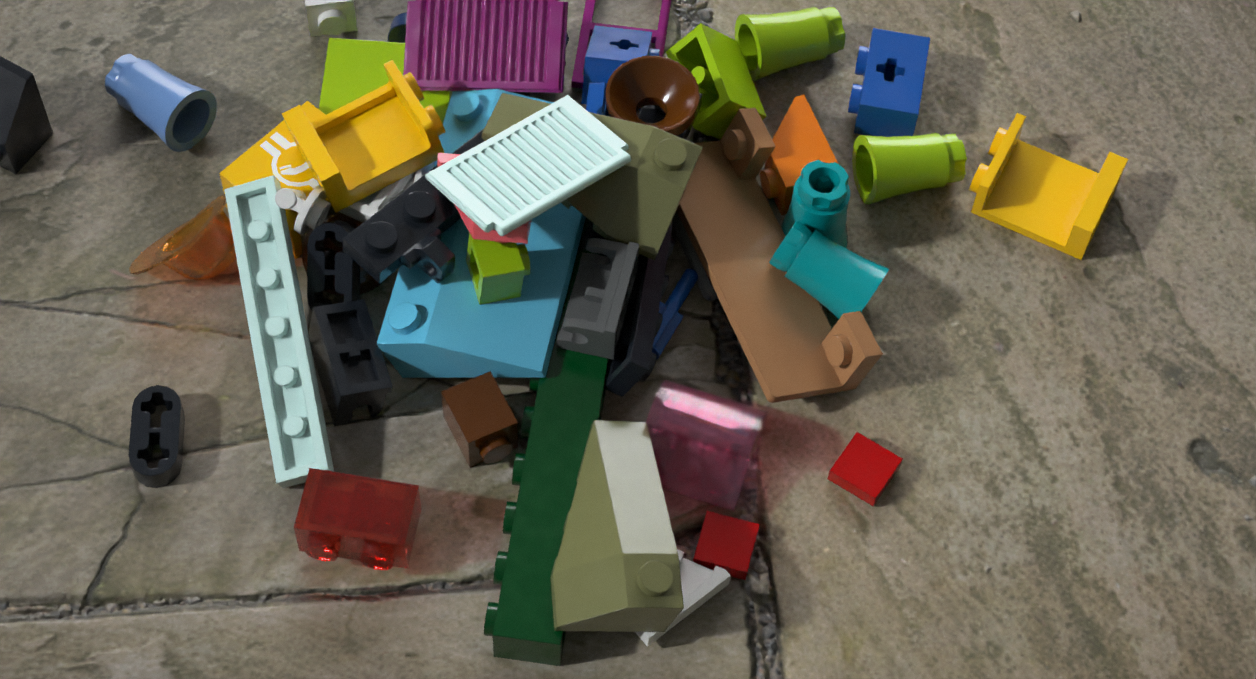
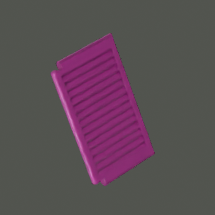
M560 0L408 1L403 75L411 72L421 91L500 89L516 93H563L568 2Z

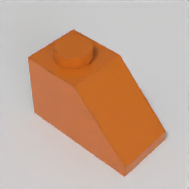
M804 94L796 96L772 139L776 147L766 161L765 168L760 171V182L763 192L768 199H774L781 215L787 214L795 182L800 177L802 169L808 163L816 160L825 163H838Z

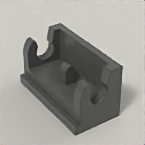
M592 238L588 239L585 248L592 253L582 252L580 258V265L563 324L557 337V348L614 360L638 273L639 244L634 242L625 244L606 239ZM595 253H601V254H604V255H606V256H601V255H598V254H595Z

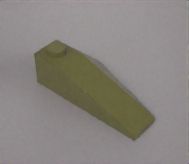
M502 93L482 132L481 138L486 141L551 105V103ZM589 112L629 145L626 153L631 156V162L561 203L568 209L573 206L593 222L592 229L604 239L629 244V242L638 243L639 254L655 261L703 147L654 126Z
M594 420L579 469L572 505L565 521L561 546L550 577L554 630L665 632L684 609L678 551L647 422Z

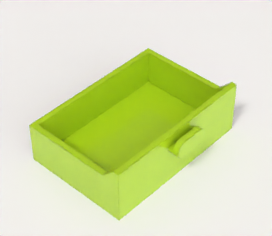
M329 38L319 110L327 115L387 84L389 78L383 64L391 60L394 61L403 75L405 43ZM422 91L424 100L420 101L423 108L432 105L443 124L453 91Z

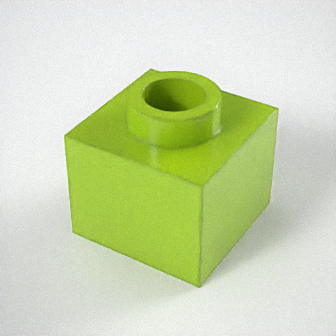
M469 233L466 262L479 305L521 297L524 276L530 275V259L525 244L473 239Z

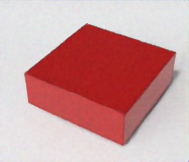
M856 432L830 469L827 479L874 506L899 470L903 458Z
M707 511L693 562L711 570H714L715 566L721 567L731 577L746 580L760 524Z

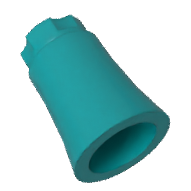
M816 160L808 163L802 169L801 175L794 185L788 212L780 225L785 237L795 222L799 221L809 228L812 234L815 230H818L839 245L847 247L848 234L846 222L850 188L848 185L849 176L842 166L836 162L825 163Z
M799 221L795 222L769 261L775 268L787 272L784 276L785 278L805 290L838 319H840L843 313L862 312L889 271V268L859 256L834 242L818 230H815L812 234V231Z

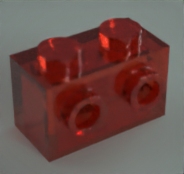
M309 468L294 524L299 551L305 552L308 556L321 561H335L339 557L360 561L363 565L376 570H389L393 566L408 569L421 514L419 485Z

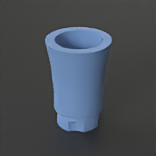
M132 54L123 55L114 62L112 70L106 75V91L116 98L121 107L135 115L153 130L173 151L182 152L191 149L206 136L215 120L217 101L210 91L183 81L149 60L136 58Z

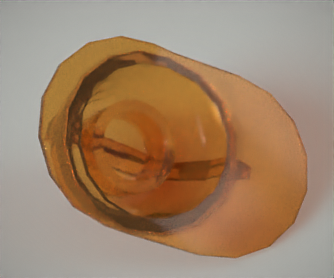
M225 194L213 200L194 218L167 233L145 249L132 262L129 267L130 274L138 275L160 264H164L188 279H208L222 273L237 259L230 219L223 211L227 203Z

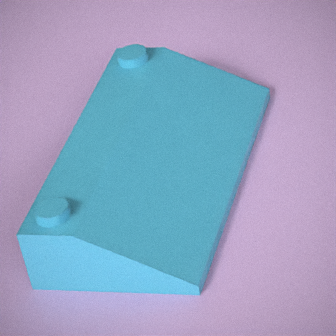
M500 89L453 91L443 121L445 133L439 135L444 153L452 154L485 128L502 93L551 104L554 102ZM559 203L533 218L528 243L525 244L530 259V275L524 276L521 297L479 305L466 262L469 231L462 218L441 234V241L455 255L454 271L437 284L419 266L415 265L409 269L402 265L396 277L377 340V346L402 378H475L491 371L494 378H546L586 217L573 206L568 209L562 203Z

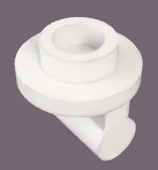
M320 185L316 186L308 197L303 191L290 188H282L275 195V202L280 208L298 212L294 231L301 235L306 233L309 228L315 229L323 224L331 208V203L325 200L326 193Z

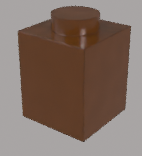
M491 371L441 391L444 419L470 468L483 462L487 464L498 462L506 458L513 449L519 447L518 422Z

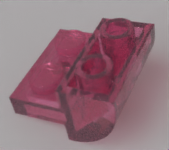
M664 380L655 396L646 420L663 490L735 513L750 464H753L769 414L768 411Z

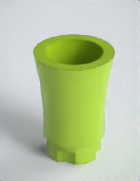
M811 7L772 14H741L735 23V40L738 41L752 80L757 81L783 69L825 59L827 55L844 49L845 31L842 25V17L835 7L823 9Z
M955 133L891 137L859 135L853 145L852 168L854 181L860 198L868 205L901 194L944 187L947 183L963 180L966 175L965 165L967 157L963 141L959 140Z

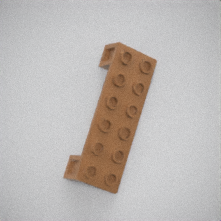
M739 109L720 141L694 143L703 148L676 212L766 399L771 403L854 390L883 353L861 311L843 313L834 327L831 328L819 302L805 290L785 278L784 276L787 272H783L769 263L785 235L756 177L776 146L757 109Z

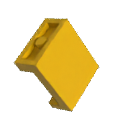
M393 60L383 64L389 78L387 84L313 122L309 121L301 105L282 113L296 146L318 184L323 187L335 213L437 161L438 153H444L438 137L445 133L440 117L432 105L423 108L420 101L424 100V96L411 72L402 75Z

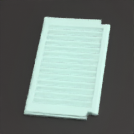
M567 95L425 174V178L484 232L488 233L495 229L500 236H504L631 162V156L626 153V150L629 149L627 143Z

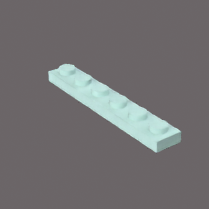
M272 175L224 189L276 483L282 488L334 475L335 473L286 211L275 202V195L281 189V184Z

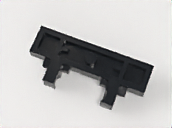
M484 129L452 154L461 155L484 142L485 140L481 138ZM436 165V166H435L433 169H431L430 171H432V170L438 168V165ZM424 175L344 237L342 250L379 284L402 265L409 269L415 265L419 266L439 284L455 268V255L441 241V234L461 219V216L455 205L432 185Z

